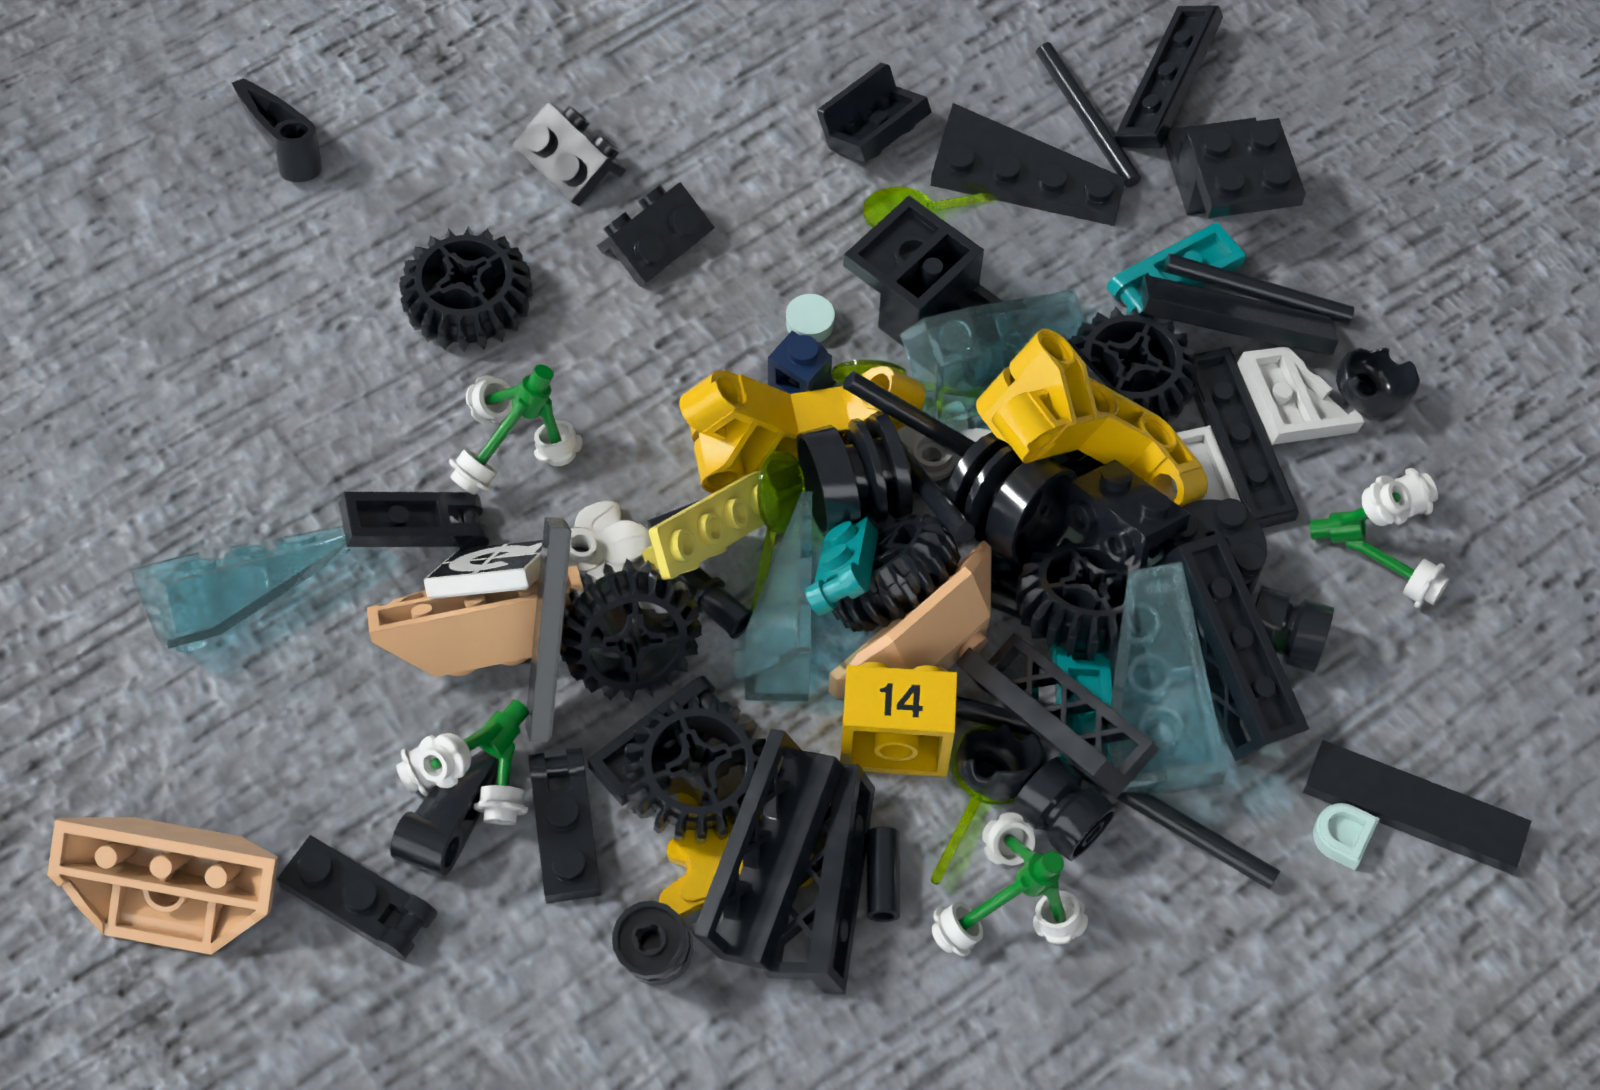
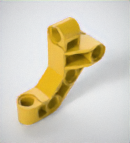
M1042 328L1010 362L1009 367L1005 368L976 401L977 411L983 421L997 438L1009 443L1023 463H1030L1035 460L1079 450L1103 464L1116 459L1181 507L1188 503L1202 500L1207 493L1208 480L1202 468L1203 466L1173 428L1158 415L1090 378L1086 364L1064 337L1050 329ZM1172 478L1177 485V493L1173 489Z
M887 366L872 367L862 374L865 378L921 410L923 408L925 389L917 379ZM725 369L722 371L717 370L682 394L679 400L681 413L689 424L691 437L694 442L693 447L702 489L708 493H714L752 471L762 470L764 465L798 460L796 441L797 435L800 432L833 425L839 432L845 445H847L848 423L851 419L860 418L867 427L868 417L871 414L882 412L844 390L843 386L789 394L745 375H737ZM889 416L896 431L905 426V424Z

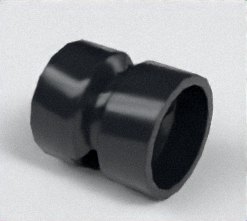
M1262 585L1255 606L1276 654L1283 655L1286 665L1314 673L1328 637L1334 607L1305 599L1299 605L1294 604L1291 594Z
M1057 756L1043 765L1025 784L1013 802L1012 810L1020 814L1023 820L1029 823L1035 830L1048 827L1047 837L1051 845L1066 859L1073 861L1084 853L1103 833L1115 816L1117 807L1093 787L1081 790L1082 776L1062 758Z
M654 900L638 902L625 909L616 920L612 932L613 950L619 962L639 981L651 985L668 984L681 977L689 967L694 953L693 938L680 915L667 904Z

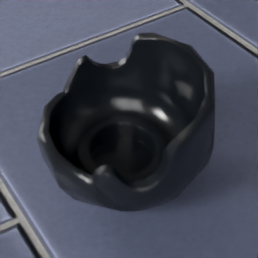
M1386 347L1371 351L1358 348L1348 352L1341 360L1337 371L1336 383L1343 398L1353 408L1371 417H1384L1395 413L1409 402L1417 392L1420 378L1412 361L1401 364L1395 363L1390 358L1389 349Z
M1004 724L991 731L977 729L965 734L957 750L955 764L960 777L976 793L992 800L1006 801L1017 797L1025 784L1040 769L1045 752L1039 738L1035 734L1029 735L1026 739H1020L1013 734L1010 725Z

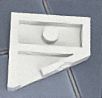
M1288 346L1243 352L1237 362L1272 445L1357 433L1364 423L1362 415L1356 410L1347 414L1328 396L1333 388L1319 375L1310 372L1306 368L1305 362Z

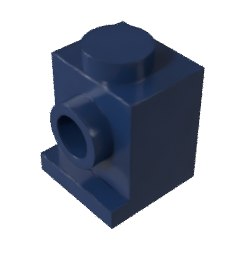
M791 331L768 356V385L789 394L832 388L837 382V376L832 374V355L811 336L799 335ZM793 378L798 381L800 389L788 382V380Z

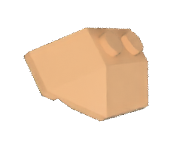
M983 540L972 552L957 564L958 569L955 574L950 576L946 583L917 608L906 614L904 619L898 618L887 627H883L851 656L829 673L828 692L835 699H844L847 665L859 666L864 662H880L886 664L889 668L914 669L918 666L930 665L949 672L948 669L957 662L969 647L978 654L988 642L986 634L991 613V546Z
M568 566L565 605H571L569 598L570 588L584 590L577 566ZM539 578L526 590L436 599L427 597L426 590L393 599L386 605L377 604L367 607L371 642L434 677L444 675L464 676L476 669L498 664L513 666L521 664L532 657Z
M137 817L57 818L54 821L47 875L58 887L62 886L75 906L102 935L212 955L271 913L279 857L242 836Z

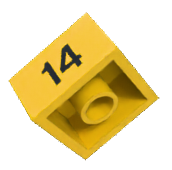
M864 662L859 666L847 665L840 762L842 764H859L864 772L947 777L955 734L957 672H945L939 667L930 665L918 666L914 669L889 668L886 664L880 662Z

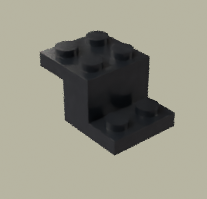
M1255 117L1170 129L1164 146L1187 215L1207 213L1208 219L1301 206L1303 204L1306 192L1279 118L1257 121Z
M907 196L844 254L843 266L880 293L878 328L952 383L1016 321L1017 311L980 285L984 249L911 196Z

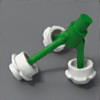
M542 364L536 365L532 374L524 377L522 382L514 387H510L502 379L489 375L477 378L476 384L468 387L466 403L470 406L472 417L482 424H489L490 421L495 424L502 422V424L478 455L464 448L457 459L450 458L449 464L455 468L450 477L460 487L473 495L479 489L488 492L492 489L490 483L498 472L488 461L522 417L535 419L541 416L543 418L544 424L537 429L534 435L535 447L537 448L534 450V455L538 461L549 463L552 466H563L575 458L576 453L582 448L583 440L580 435H576L571 423L564 420H555L552 400L549 398L552 391L549 384L554 376L551 368Z
M1408 468L1405 470L1406 475L1395 480L1386 475L1377 477L1376 483H1372L1362 494L1363 507L1354 511L1330 513L1329 518L1310 520V535L1312 540L1331 539L1332 543H1346L1347 548L1365 554L1408 579L1409 581L1403 594L1416 601L1414 607L1419 608L1423 605L1424 601L1435 605L1450 580L1442 575L1445 565L1443 563L1435 565L1424 558L1416 570L1366 542L1367 519H1370L1379 526H1386L1393 522L1400 525L1408 517L1419 513H1424L1426 516L1432 513L1433 502L1438 499V492L1434 481L1427 473L1419 474L1414 468Z
M512 700L503 712L496 711L481 729L464 740L451 733L440 734L437 737L429 735L415 749L408 751L407 748L402 749L401 757L403 761L396 765L401 781L410 793L419 790L426 797L431 793V789L436 786L451 788L458 783V778H462L468 771L471 764L470 751L480 747L486 753L499 760L497 785L482 786L480 788L479 802L474 803L473 807L476 811L484 813L483 822L496 825L516 824L517 815L526 814L528 807L523 805L525 791L509 786L511 762L515 750L513 741L521 733L519 726L530 712L523 703L518 700Z
M1006 812L1001 814L998 820L988 822L984 828L982 840L986 843L984 848L986 856L995 864L1003 863L1014 866L1024 862V865L1017 871L1016 881L974 910L962 902H955L948 908L939 906L934 911L936 923L932 925L933 937L941 949L948 953L954 952L959 956H968L971 953L970 949L974 948L975 944L983 938V928L980 921L1022 893L1030 897L1044 895L1036 905L1033 927L1039 936H1045L1051 944H1066L1075 937L1081 936L1087 928L1088 917L1084 914L1085 906L1079 899L1067 891H1059L1058 880L1060 878V871L1064 867L1062 857L1053 851L1045 854L1034 852L1035 835L1033 828L1029 823L1023 821V817L1020 814Z

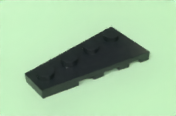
M953 103L932 171L930 186L1115 226L1126 178Z

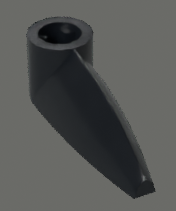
M245 78L232 82L233 88L248 116L265 140L276 150L281 177L291 182H306L316 178L322 172V164L315 125L291 105Z
M481 750L471 757L468 771L462 778H458V783L451 788L436 786L415 813L411 811L406 812L394 830L390 846L391 857L442 876L447 875L454 867L481 812L476 811L473 807L474 803L479 802L480 788L482 786L494 785L497 780L499 760Z

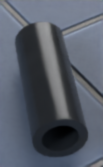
M874 827L867 831V918L876 922H891L900 918V832L892 827Z

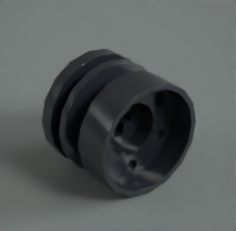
M884 412L871 414L867 419V427L860 418L851 419L848 423L847 445H845L839 432L833 425L800 432L797 435L796 449L803 488L814 522L824 537L831 529L843 522L850 521L854 524L860 521L862 504L875 524L884 523L888 519V511L895 519L908 517L912 513L913 494L909 461L889 415Z
M991 432L977 440L966 451L952 473L945 494L974 527L975 534L972 538L977 542L984 540L991 546L993 552L1015 565L1023 567L1030 559L1032 552H1041L1046 543L1057 545L1067 531L1069 525L1065 523L1064 516L1071 481L1078 478L1073 470L1050 457L1030 463H1023L1009 443L997 438Z

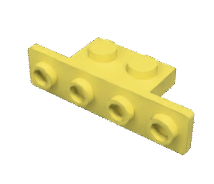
M763 469L752 471L649 529V536L652 545L642 550L644 561L649 560L654 564L656 569H659L663 580L674 579L683 573L699 568L702 561L727 551L726 547L776 518L775 495L773 489L768 484L765 471Z

